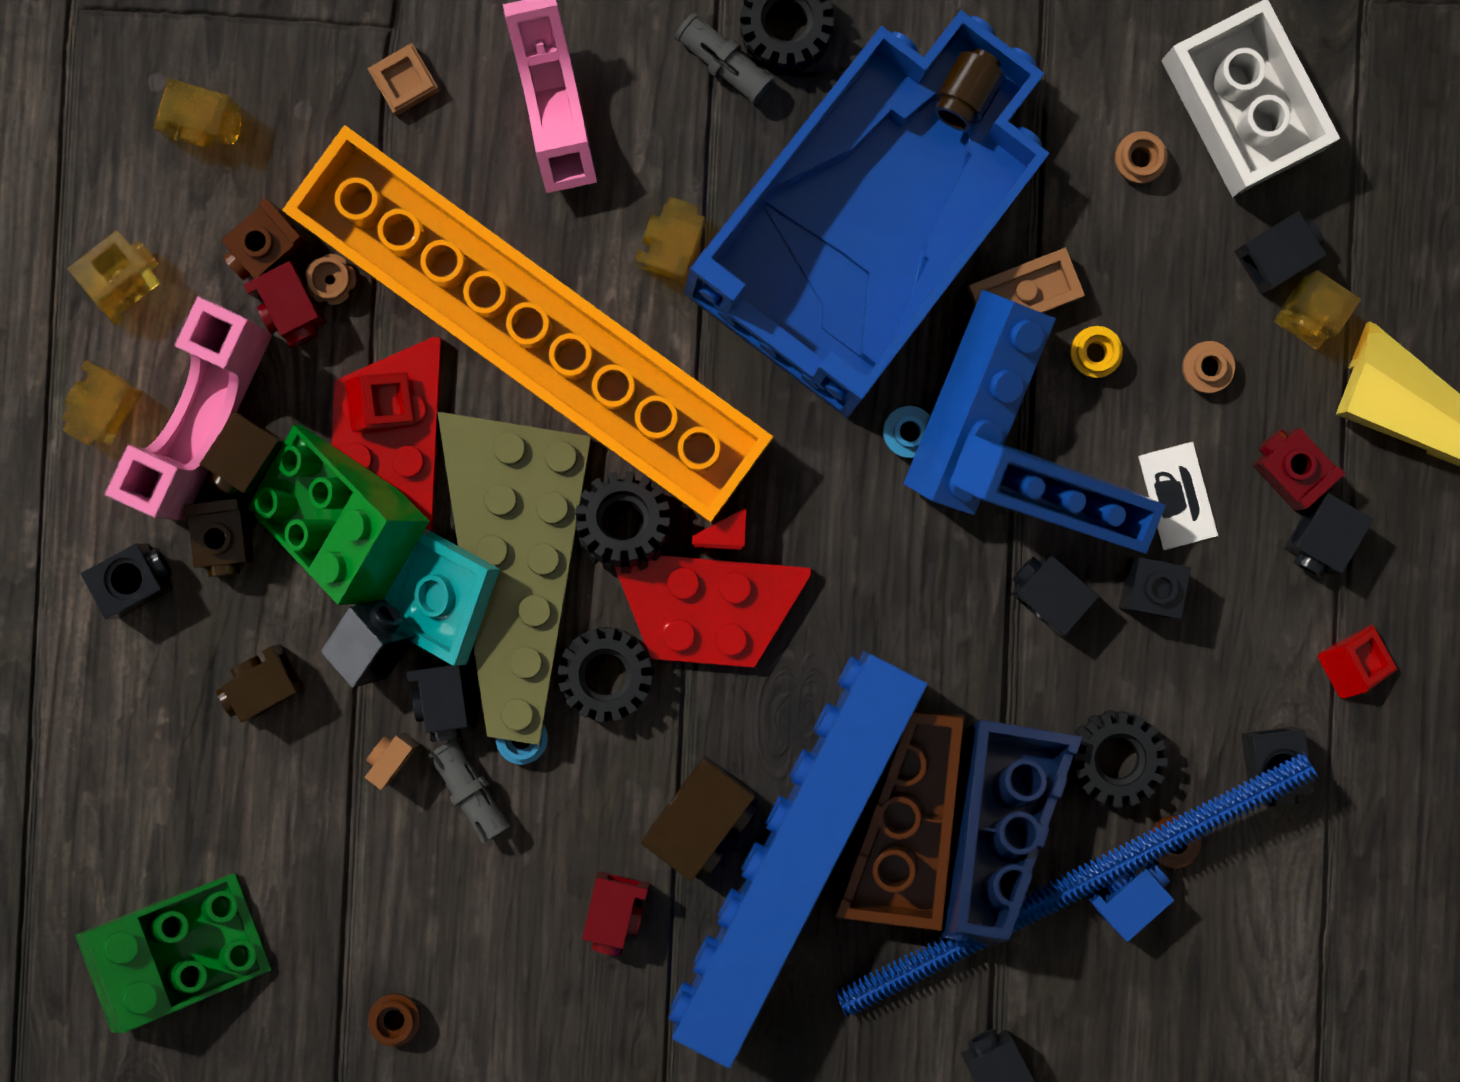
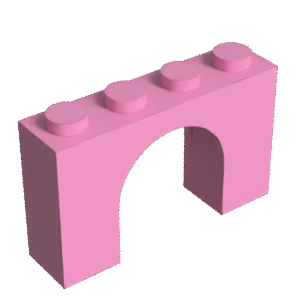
M197 297L175 344L176 347L189 352L191 357L189 375L181 398L165 428L152 444L146 448L127 446L105 495L155 518L186 521L188 516H185L184 505L194 504L209 470L200 465V462L233 412H237L273 334L237 314Z

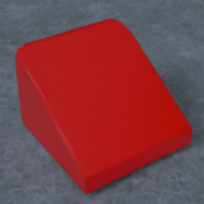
M408 372L361 375L345 382L352 432L414 424Z
M746 508L693 535L692 545H695V548L742 550V547H745Z
M1373 624L1326 648L1317 655L1337 695L1342 699L1369 691L1398 670Z

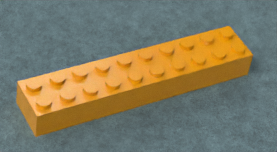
M346 125L343 126L282 209L283 212L710 523L714 521L773 439V436Z

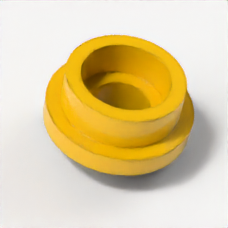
M1091 326L1076 335L1071 344L1070 357L1074 367L1084 376L1102 378L1113 373L1118 368L1123 357V347L1119 337L1112 330L1103 326ZM1090 344H1099L1104 349V358L1101 362H1094L1087 356V348Z

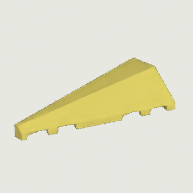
M1370 321L1367 322L1350 363L1349 369L1353 371L1336 415L1427 450L1426 454L1460 467V393L1378 325Z

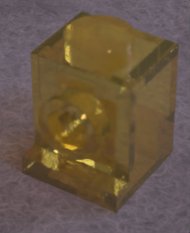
M168 78L153 128L165 138L176 141L180 131V140L198 147L210 149L212 141L227 146L229 143L234 144L237 141L242 126V114L238 113L240 106L228 95Z
M669 197L667 204H664L661 216L652 214L649 219L642 244L650 246L648 253L640 250L637 251L635 257L636 266L686 283L705 227V217L696 214L698 207L687 201Z
M117 230L67 268L85 293L114 326L123 320L120 317L122 312L160 284V281L152 272L159 265L152 254L139 240L131 246Z
M1317 270L1300 280L1274 322L1317 350L1324 340L1340 333L1362 299Z
M85 360L80 369L89 375L85 381L79 380L71 388L65 399L64 405L68 409L61 419L67 423L62 430L89 446L94 439L111 444L144 391L102 365Z

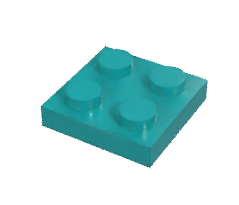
M425 529L384 599L389 605L399 611L402 620L416 634L412 641L414 644L453 666L467 665L500 569Z

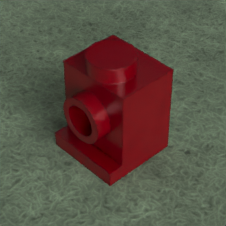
M291 261L243 284L247 294L257 300H263L264 303L257 306V310L268 331L271 334L278 331L280 336L286 339L290 348L303 345L317 337L316 328L327 323L319 305L307 292V282L300 268Z
M1281 428L1273 433L1258 448L1263 456L1252 465L1294 511L1308 509L1346 474L1339 466H1335L1301 428L1290 430L1288 433ZM1295 455H1299L1306 463V470L1301 475L1295 473L1291 468V460Z
M601 871L598 872L582 940L592 942V950L607 955H622L626 936L637 937L644 906L636 905L634 901L635 898L646 899L649 882Z

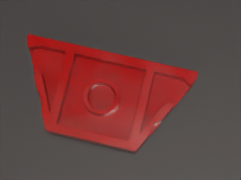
M431 337L336 379L334 382L331 442L332 446L399 489L430 521L426 529L433 533L439 435L437 412H440L443 339L441 337ZM408 372L414 424L352 432L345 382L361 375Z
M662 555L656 562L652 558L647 561L648 567L640 571L638 566L635 565L630 567V573L621 574V567L614 566L651 659L755 668L811 574V568Z

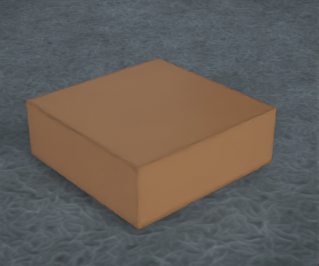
M413 43L367 68L395 116L400 115L440 91Z

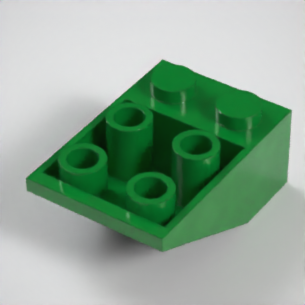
M302 425L292 426L247 507L337 605L365 604L384 599L430 522L399 489Z
M235 873L75 934L111 1033L123 1034L271 971Z

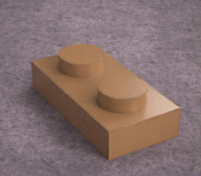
M1066 247L967 287L974 307L983 289L1041 313L1061 307L1085 296Z

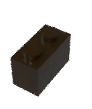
M704 755L644 835L641 844L692 882L699 871L707 877L725 853L719 847V844L728 832L732 830L738 835L756 812V809L750 805L755 798L754 792Z

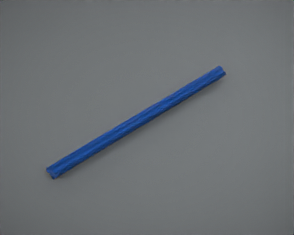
M1304 752L1303 755L1297 754V758L1291 757V761L1285 760V764L1280 763L1278 768L1274 766L1272 771L1268 769L1267 774L1262 772L1261 777L1256 775L1255 780L1250 778V784L1244 781V787L1238 784V790L1233 787L1232 793L1227 790L1226 796L1221 793L1220 799L1215 796L1214 802L1209 799L1208 805L1203 802L1202 808L1197 805L1196 811L1190 809V814L1184 812L1185 818L1178 815L1179 821L1172 818L1173 824L1166 821L1167 827L1161 824L1160 830L1156 826L1155 833L1150 829L1149 836L1143 833L1144 840L1137 836L1138 843L1131 839L1132 846L1125 842L1126 849L1119 845L1120 852L1118 849L1113 848L1114 854L1108 851L1107 857L1103 853V860L1096 857L1097 864L1090 860L1091 867L1084 863L1085 870L1078 866L1079 873L1072 869L1073 876L1067 872V879L1063 874L1061 875L1062 881L1056 877V884L1049 881L1050 888L1046 884H1043L1044 891L1037 887L1038 894L1033 889L1032 897L1027 892V899L1023 900L1013 931L1017 933L1018 928L1023 930L1024 925L1028 927L1030 922L1034 924L1036 919L1040 921L1042 916L1046 918L1048 913L1052 915V911L1058 912L1059 906L1064 909L1065 903L1070 906L1071 901L1076 903L1077 898L1081 900L1083 895L1087 897L1089 892L1093 894L1094 888L1099 891L1100 885L1105 888L1106 882L1111 885L1112 879L1117 882L1118 876L1123 879L1124 873L1129 876V869L1135 873V866L1140 870L1141 863L1146 867L1147 860L1151 864L1153 863V857L1158 861L1159 854L1164 858L1165 851L1170 855V848L1176 852V845L1182 849V841L1188 846V838L1191 842H1195L1194 835L1197 839H1201L1200 832L1202 835L1207 836L1206 829L1208 832L1213 833L1212 826L1214 829L1219 830L1218 823L1225 827L1224 820L1231 824L1230 817L1237 821L1236 814L1243 818L1242 811L1246 815H1248L1247 808L1254 812L1253 805L1260 809L1259 802L1266 806L1265 799L1272 803L1271 796L1278 800L1277 793L1284 797L1283 790L1290 794V786L1296 791V783L1302 788V780L1305 784H1309L1308 777L1315 781L1313 775L1315 774L1318 777L1316 771ZM939 937L940 944L933 940L934 947L927 943L928 950L921 946L922 953L917 948L916 956L913 952H910V959L907 955H904L905 962L899 958L900 964L898 965L894 960L893 968L888 963L887 971L882 966L881 974L876 969L877 976L870 972L871 979H868L865 975V982H862L861 978H859V985L853 981L854 988L847 984L848 991L841 987L842 994L836 990V995L847 1018H850L849 1014L856 1015L855 1011L861 1012V1008L867 1009V1005L873 1006V1002L877 1004L879 999L883 1001L885 996L889 998L890 994H896L895 991L901 992V988L907 989L908 984L913 986V982L918 983L919 979L924 980V976L930 977V973L936 974V970L942 971V967L948 968V964L954 965V961L960 962V958L966 959L965 955L970 957L971 952L977 953V949L983 950V946L989 947V945L945 938L946 941H943Z

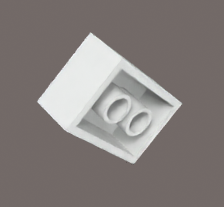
M1262 0L1174 45L1161 60L1232 198L1326 150L1340 139L1269 0Z

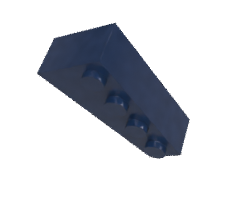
M979 720L965 730L942 938L991 946L1009 941L1032 878L1033 866L1050 828H1048L1050 819L1057 800L1062 796L1068 779L1066 775L1083 737L986 720Z

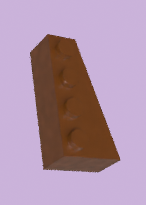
M914 709L902 734L844 897L838 909L837 918L942 931L965 715Z

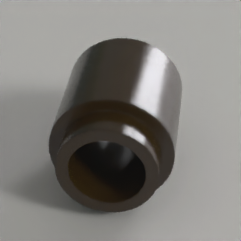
M975 49L973 52H961L936 94L937 105L934 109L935 115L946 125L963 132H968L974 124L981 123L1005 81V74L1000 69V61L991 53L981 49Z

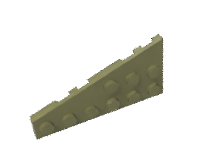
M437 412L458 546L500 569L473 645L487 737L540 745L577 531L576 507L581 505L580 496L584 489L592 438L586 435Z

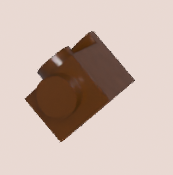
M266 197L258 203L259 207L221 239L222 243L229 249V252L222 258L243 281L250 275L256 278L291 261L309 245L307 240L278 207ZM259 234H263L266 239L265 246L260 251H251L249 243Z

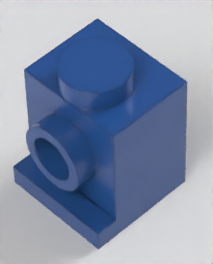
M1148 860L1147 866L1145 867L1142 864L1140 870L1135 866V873L1129 869V876L1124 873L1123 879L1118 876L1117 882L1113 879L1111 885L1106 882V890L1101 895L1094 891L1093 894L1089 892L1086 897L1126 942L1131 940L1174 901L1164 889L1170 883V880L1154 862L1151 864Z

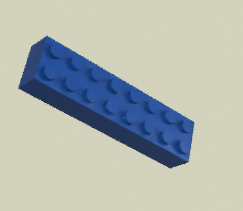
M863 651L859 660L850 656L837 681V684L844 688L835 706L827 702L813 728L815 734L819 735V738L812 752L802 749L789 775L795 785L788 799L781 795L776 799L765 822L767 824L766 829L771 831L764 845L755 841L741 868L743 870L742 877L746 878L740 892L733 888L728 892L717 915L719 917L717 924L722 926L717 937L714 938L707 934L693 962L695 966L692 972L697 975L692 985L683 981L669 1008L671 1012L668 1020L674 1022L672 1039L729 1069L928 684L866 651Z

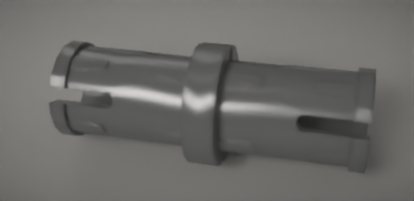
M692 13L688 16L674 36L675 40L680 41L709 65L707 71L715 78L722 76L745 95L752 104H756L774 82L775 78L773 76H769L740 52L742 46L734 39L727 41L704 22L697 13Z
M457 739L448 741L427 755L452 794L449 800L454 807L459 805L482 844L511 827L486 787L489 785L485 776L479 777L465 756Z

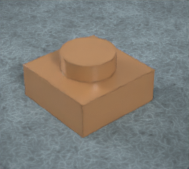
M404 732L396 735L393 740L384 736L366 759L373 767L364 778L380 790L388 787L420 744Z

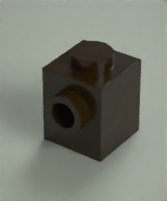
M234 411L200 462V465L212 472L208 481L223 492L233 497L237 495L238 491L254 495L284 440L248 416Z

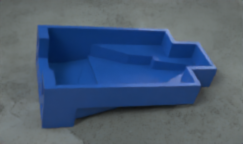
M962 10L958 12L924 57L917 53V47L907 36L896 31L891 33L881 25L695 261L688 274L684 295L846 418L851 415L1050 154L1042 147L1041 140L1032 131L1021 126L1016 128L1009 122L1032 93L1044 72L1037 68L1036 61L1027 52L1020 48H1011L996 37L994 29L985 20L977 16L970 17ZM975 49H981L991 53L1000 61V69L1005 74V81L981 123L974 124L970 131L963 132L946 125L935 115L934 109L937 105L935 97L961 52H973Z

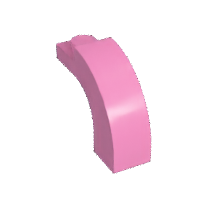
M521 0L503 4L505 19L526 99L535 152L546 193L597 183L585 120L557 0Z

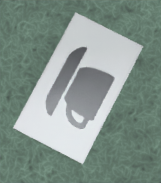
M1193 442L1138 456L1149 498L1166 505L1157 527L1163 550L1218 536Z

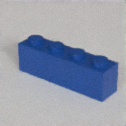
M982 289L904 480V485L933 502L975 515L981 498L950 484L967 436L971 433L1004 445L1056 318Z
M971 433L967 436L950 480V484L985 501L1147 554L1166 507L1165 504L1131 489Z

